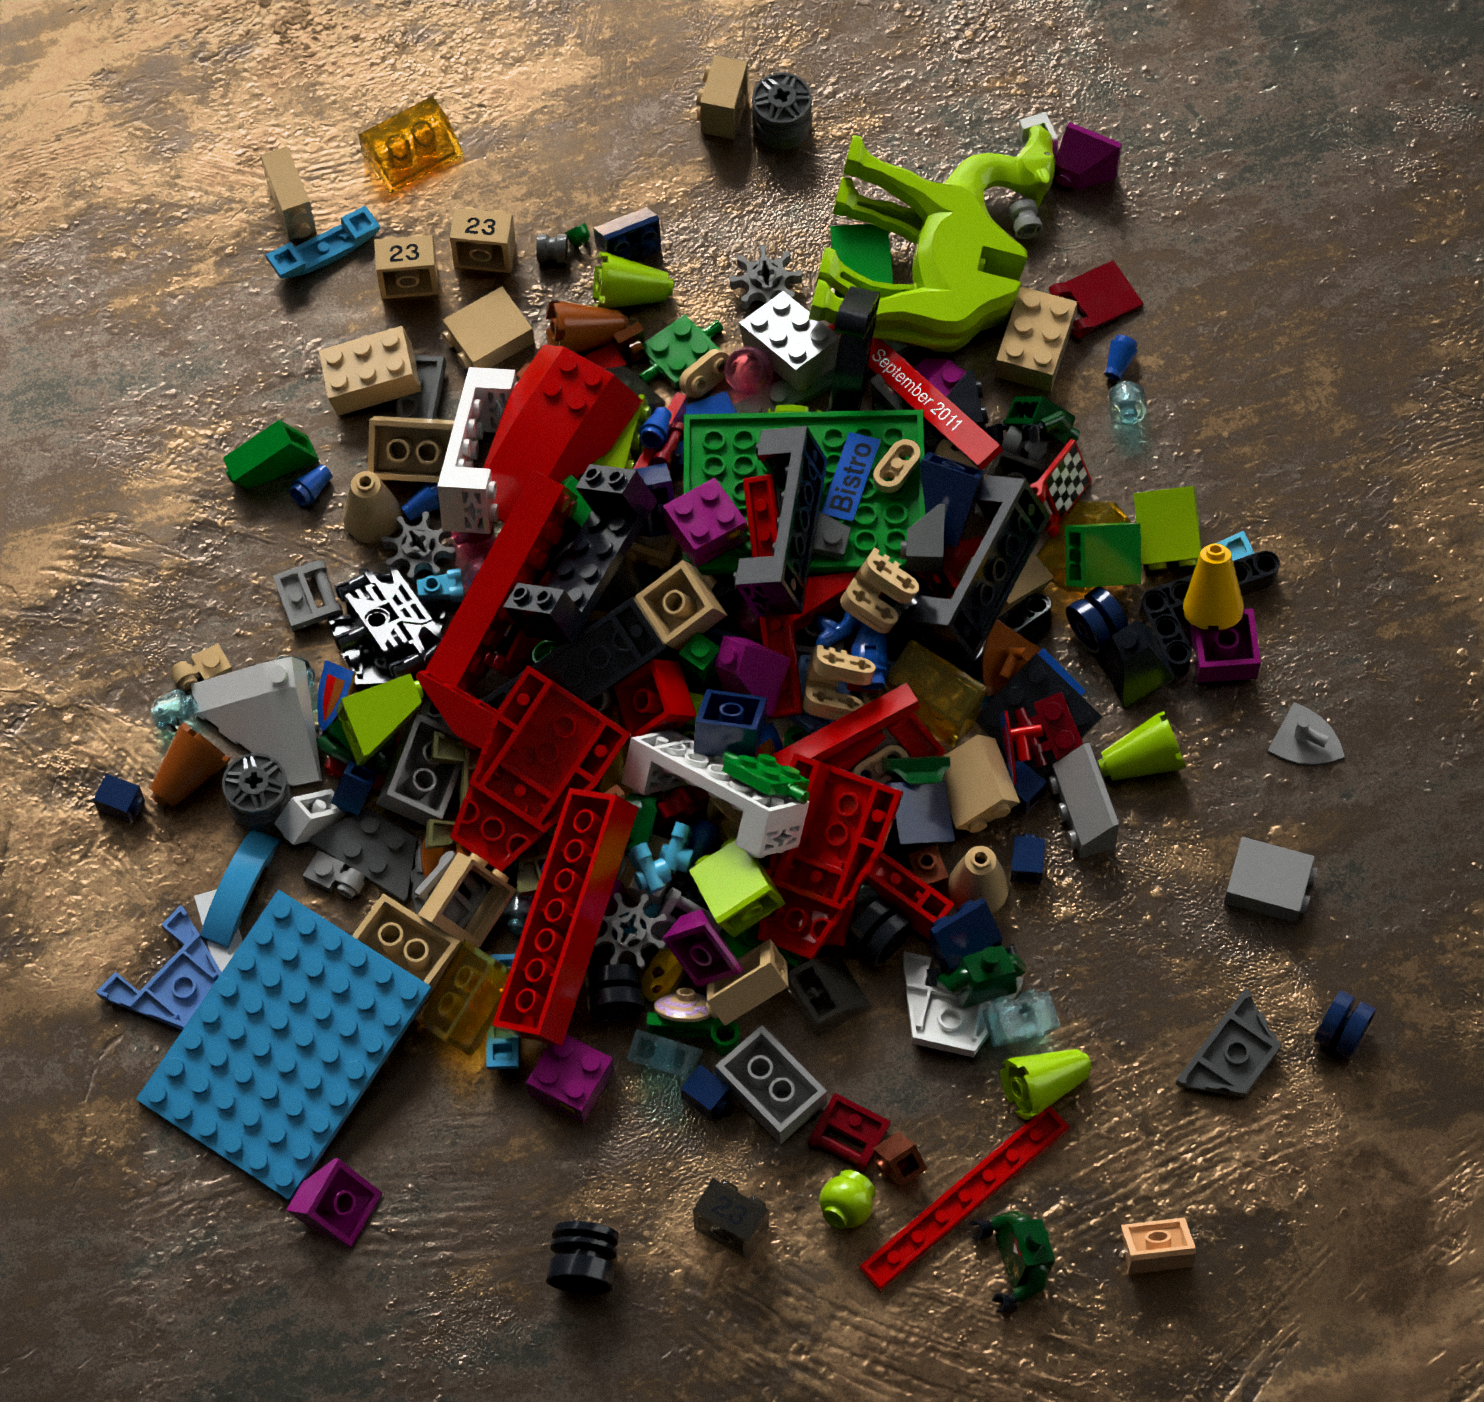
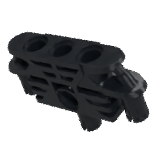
M394 566L389 567V573L371 572L367 568H360L359 575L334 585L338 598H340L341 602H345L347 614L356 626L349 631L334 636L336 646L342 654L367 642L385 670H390L394 679L426 670L443 635ZM427 646H430V647H431L430 649H427L426 651H425V649H424V648L427 647Z

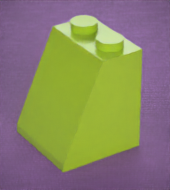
M1194 486L1133 493L1136 522L1141 525V565H1148L1149 570L1166 569V563L1178 561L1179 567L1196 565V559L1199 558L1202 550L1196 488Z
M411 673L341 698L336 713L358 767L363 766L416 714L424 694L419 681H413Z
M736 837L725 841L721 845V849L714 854L699 858L695 862V866L689 870L717 924L733 938L786 904L759 859L749 856L746 850L735 845Z

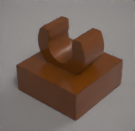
M639 322L613 334L614 345L622 357L629 353L634 362L645 357L642 352L644 350L642 344L645 343V334Z

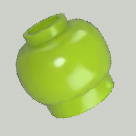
M853 1170L841 1171L839 1176L829 1180L821 1190L819 1204L824 1219L831 1226L839 1229L858 1227L871 1214L876 1189L872 1182L859 1172Z

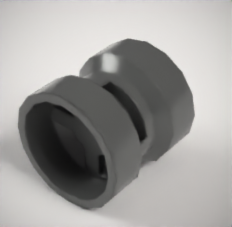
M538 233L537 262L546 263L548 260H555L557 263H566L568 254L567 234H558L556 237L550 238L548 234Z

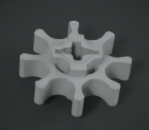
M760 245L759 260L749 262L742 255L737 257V267L746 273L740 277L731 276L730 289L744 288L748 291L741 298L743 309H747L750 303L755 300L763 301L766 304L782 291L795 300V293L788 290L786 286L792 283L801 284L802 271L788 272L784 269L785 266L790 264L789 251H785L781 258L772 260L766 256V246ZM763 275H767L769 285H765Z
M423 512L422 522L415 527L408 526L404 518L399 516L397 524L398 528L403 531L402 535L397 538L382 537L384 549H394L398 552L397 555L386 560L388 571L391 566L395 568L399 566L409 567L410 570L407 573V577L411 585L415 584L416 574L420 570L427 569L434 576L441 575L440 568L435 564L437 560L441 558L456 559L454 547H444L440 544L443 539L451 537L452 532L443 531L442 528L439 530L429 529L428 526L431 522L429 512Z
M615 893L614 899L618 904V910L612 916L604 915L602 922L607 924L608 929L604 936L596 939L594 947L598 948L603 944H611L615 947V954L610 959L611 965L619 964V960L623 955L633 954L637 958L638 967L644 969L646 964L641 956L644 948L656 946L661 951L666 949L665 942L653 938L652 931L655 926L666 924L668 922L667 916L661 914L656 918H649L644 914V909L650 902L647 894L641 896L638 906L628 908L623 905L621 894ZM643 922L646 924V930L642 928ZM634 924L637 933H630L626 937L623 930L624 927L629 929ZM614 932L618 935L617 940L613 937Z

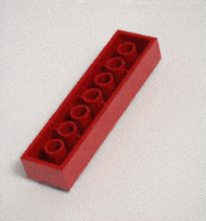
M535 470L532 471L426 668L427 671L468 694L476 696L477 689L475 688L480 678H485L491 668L484 664L487 653L494 654L495 651L498 652L502 648L506 639L504 634L508 626L513 625L504 619L507 611L503 606L517 583L535 585L533 582L535 576L548 563L549 556L547 554L549 550L562 537V526L566 519L571 518L577 509L578 502L576 500L578 496L545 475Z
M569 788L492 1026L515 1037L558 1046L563 1045L639 807L617 795Z

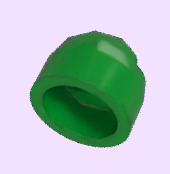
M586 223L565 232L568 236V241L577 247H581L582 242L587 244L590 238Z

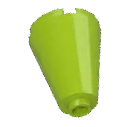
M600 251L597 258L602 259L601 266H595L593 298L598 299V303L593 306L610 309L664 302L667 296H672L674 282L673 279L669 278L668 272L608 252Z
M1164 711L1157 713L1101 752L1103 758L1097 760L1103 776L1110 775L1112 781L1178 771L1186 768L1185 761L1181 756V751Z
M1079 1049L1013 1057L1002 1062L1006 1066L1000 1070V1078L1008 1102H1015L1019 1107V1110L1015 1112L1026 1120L1036 1117L1089 1078L1092 1064L1088 1055L1082 1053Z

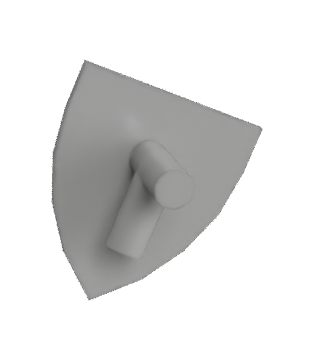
M1296 702L1291 706L1267 752L1281 759L1304 765L1329 764L1345 758L1340 740L1332 727L1321 716Z

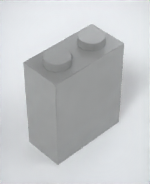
M1242 837L1224 904L1297 923L1299 913L1306 914L1310 896L1304 895L1306 886H1313L1318 868L1312 867L1314 856Z

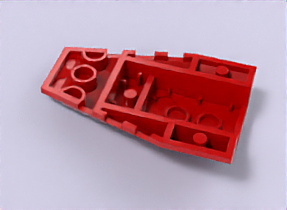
M543 345L510 393L483 468L491 469L492 481L497 483V494L494 504L499 505L498 520L505 523L533 470L558 483H561L570 474L576 479L581 474L583 475L589 464H593L601 456L604 457L613 448L642 405L643 400L613 373L564 346Z
M527 665L493 716L487 738L482 746L478 763L469 782V788L463 799L450 838L484 859L500 872H503L559 821L569 788L592 791L598 785L631 733Z
M794 752L790 767L799 770V775L810 780L807 792L810 793L809 806L799 847L786 850L784 853H774L770 856V865L766 872L786 904L760 920L758 939L762 941L771 939L775 946L814 960L883 852L904 792Z

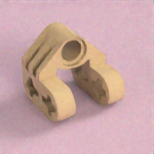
M874 547L845 590L840 603L846 612L873 630L885 634L889 633L898 621V614L895 609L878 598L880 593H885L899 603L907 604L912 601L919 591V584L911 575L899 568L900 564L895 561L892 564L888 561L889 556L886 554L883 557L878 554L880 550Z
M817 644L811 653L802 698L803 709L814 716L838 720L864 706L863 702L857 697L837 693L836 687L839 681L863 686L869 685L876 669L875 665L868 659L848 655L845 650L835 652V648L831 647L825 650L822 645Z

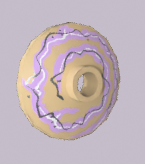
M680 988L675 993L658 998L654 1003L656 1014L671 1021L698 1022L712 1017L705 1004L707 997L695 993L690 988Z

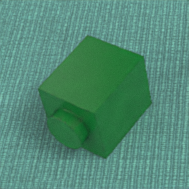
M697 631L679 652V662L682 671L704 686L716 672L714 664L720 647Z

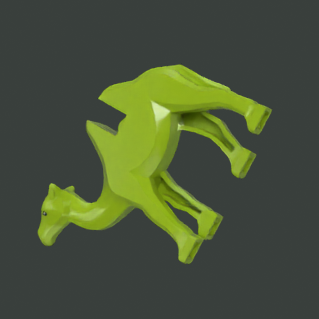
M1040 125L1032 126L1028 133L1029 140L1017 157L996 153L972 155L960 163L945 183H936L923 179L912 171L879 160L867 151L861 136L853 135L843 174L878 185L910 207L900 206L891 201L874 200L862 196L854 187L852 178L842 176L832 214L871 223L883 230L896 233L916 244L912 264L913 284H890L872 281L845 266L838 258L834 249L825 247L808 319L835 324L838 309L844 298L837 297L830 287L846 296L850 286L880 292L873 335L876 339L925 347L933 352L951 353L965 346L979 332L1005 323L1015 306L1022 284L1019 279L1027 261V251L990 217L985 206L984 193L991 187H1006L1025 196L1027 199L1034 200L1038 209L1054 179L1055 158L1053 155L1051 133Z

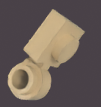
M217 643L192 655L191 658L194 666L188 664L187 661L176 663L171 668V678L177 688H181L182 691L191 690V684L197 683V679L200 677L203 680H207L233 671L228 659Z

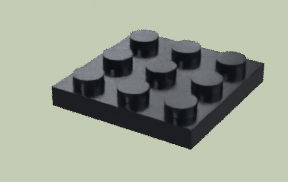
M1036 653L975 715L973 720L992 738H995L996 742L1004 749L999 717L1004 711H1008L1010 729L1017 728L1015 724L1018 722L1014 711L1025 707L1029 718L1038 714L1033 703L1061 691L1081 738L1103 716ZM1042 726L1043 736L1037 737L1038 740H1039V743H1043V742H1045V741H1048V738H1047L1046 733H1045V731H1044V729H1043V726ZM1012 741V742H1013V750H1014V758H1015V761L1017 762V761H1018V754H1017L1016 742H1015V741ZM1053 750L1044 753L1048 764L1041 768H1036L1033 758L1029 761H1024V763L1044 778L1052 770V765L1057 762Z

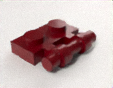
M1062 691L1033 703L1038 714L1029 718L1025 707L1014 711L1018 722L1015 724L1017 728L1042 724L1048 741L1039 743L1037 737L1028 739L1030 756L1033 758L1037 769L1048 764L1044 755L1045 752L1053 750L1058 761L1084 744Z

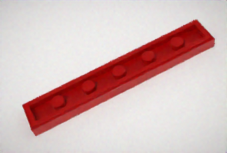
M905 683L771 756L776 758V763L782 766H790L794 752L821 762L920 709L921 706L908 684Z

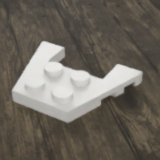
M904 951L902 963L912 1044L974 1057L1022 988L1023 978L1016 977L1017 993L961 1009L955 995L943 989L925 985L927 980L926 969H930L932 957Z

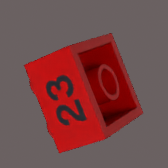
M653 659L614 686L627 731L631 733L630 741L632 737L670 729L676 731L696 717L679 661Z

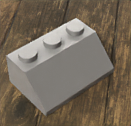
M1085 743L1054 763L1051 776L1048 777L1050 791L1053 795L1057 794L1060 804L1057 805L1059 816L1062 822L1067 821L1070 831H1067L1070 846L1072 849L1077 848L1080 858L1114 849L1119 829V822L1090 743Z

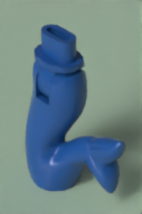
M846 611L842 621L839 623L818 614L816 621L821 634L816 640L815 647L817 644L822 645L823 648L829 647L837 641L852 635L860 626L851 648V655L868 659L876 667L871 683L869 685H861V688L863 690L884 689L886 686L885 678L888 677L887 633L883 634L873 630Z

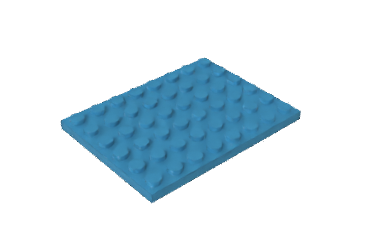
M278 889L136 1100L289 1201H292L300 1185L308 1178L433 988Z

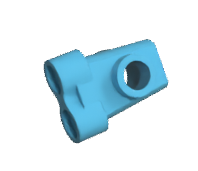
M461 568L447 570V574L430 575L424 579L416 580L419 601L424 602L429 607H438L446 600H451V604L460 603L464 599Z
M675 822L670 844H663L658 858L664 859L673 875H676L677 871L687 874L695 854V850L686 848L693 833L691 827L680 822Z
M646 842L633 847L631 852L627 854L632 866L637 871L634 873V879L640 890L646 889L648 895L662 890L664 884L672 880L670 870L664 859L660 858L653 861Z

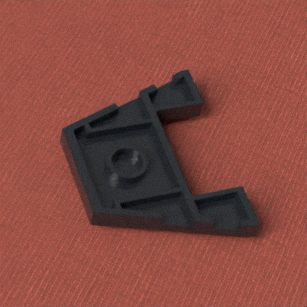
M446 610L427 611L442 633L447 621ZM349 615L328 616L329 627L333 636L356 627ZM367 642L343 654L341 653L346 667L356 672L354 686L357 692L394 680L390 670H385ZM427 646V647H425L424 649H425V651H426L427 649H430L431 647H430V646ZM417 673L411 675L413 681L417 680Z

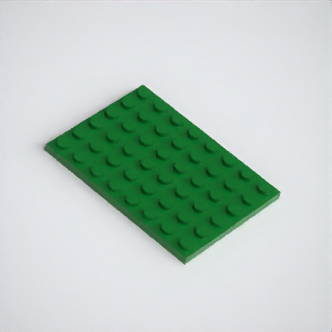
M923 410L684 414V494L716 478L747 521L748 540L698 567L697 569L701 575H734V572L738 569L739 558H752L743 479L768 474L766 468L756 456V445L760 442L762 430L801 426L808 427L828 459L820 512L824 506L848 433L852 432L881 439L853 522L829 516L851 528V536L844 560L812 554L809 573L858 572L874 547L880 550L878 553L880 556L883 557L886 554L890 557L889 562L892 564L895 561L900 564L899 568L906 571V559H900L901 541H907V529L926 515L920 469L921 460L924 457ZM903 439L912 440L917 443L920 448V463L903 486L893 493H885L878 490L874 485V469L892 445ZM902 457L901 459H902V460H909L910 458H909V457ZM886 478L884 481H893V479ZM683 551V560L693 565V563L690 561L688 556Z

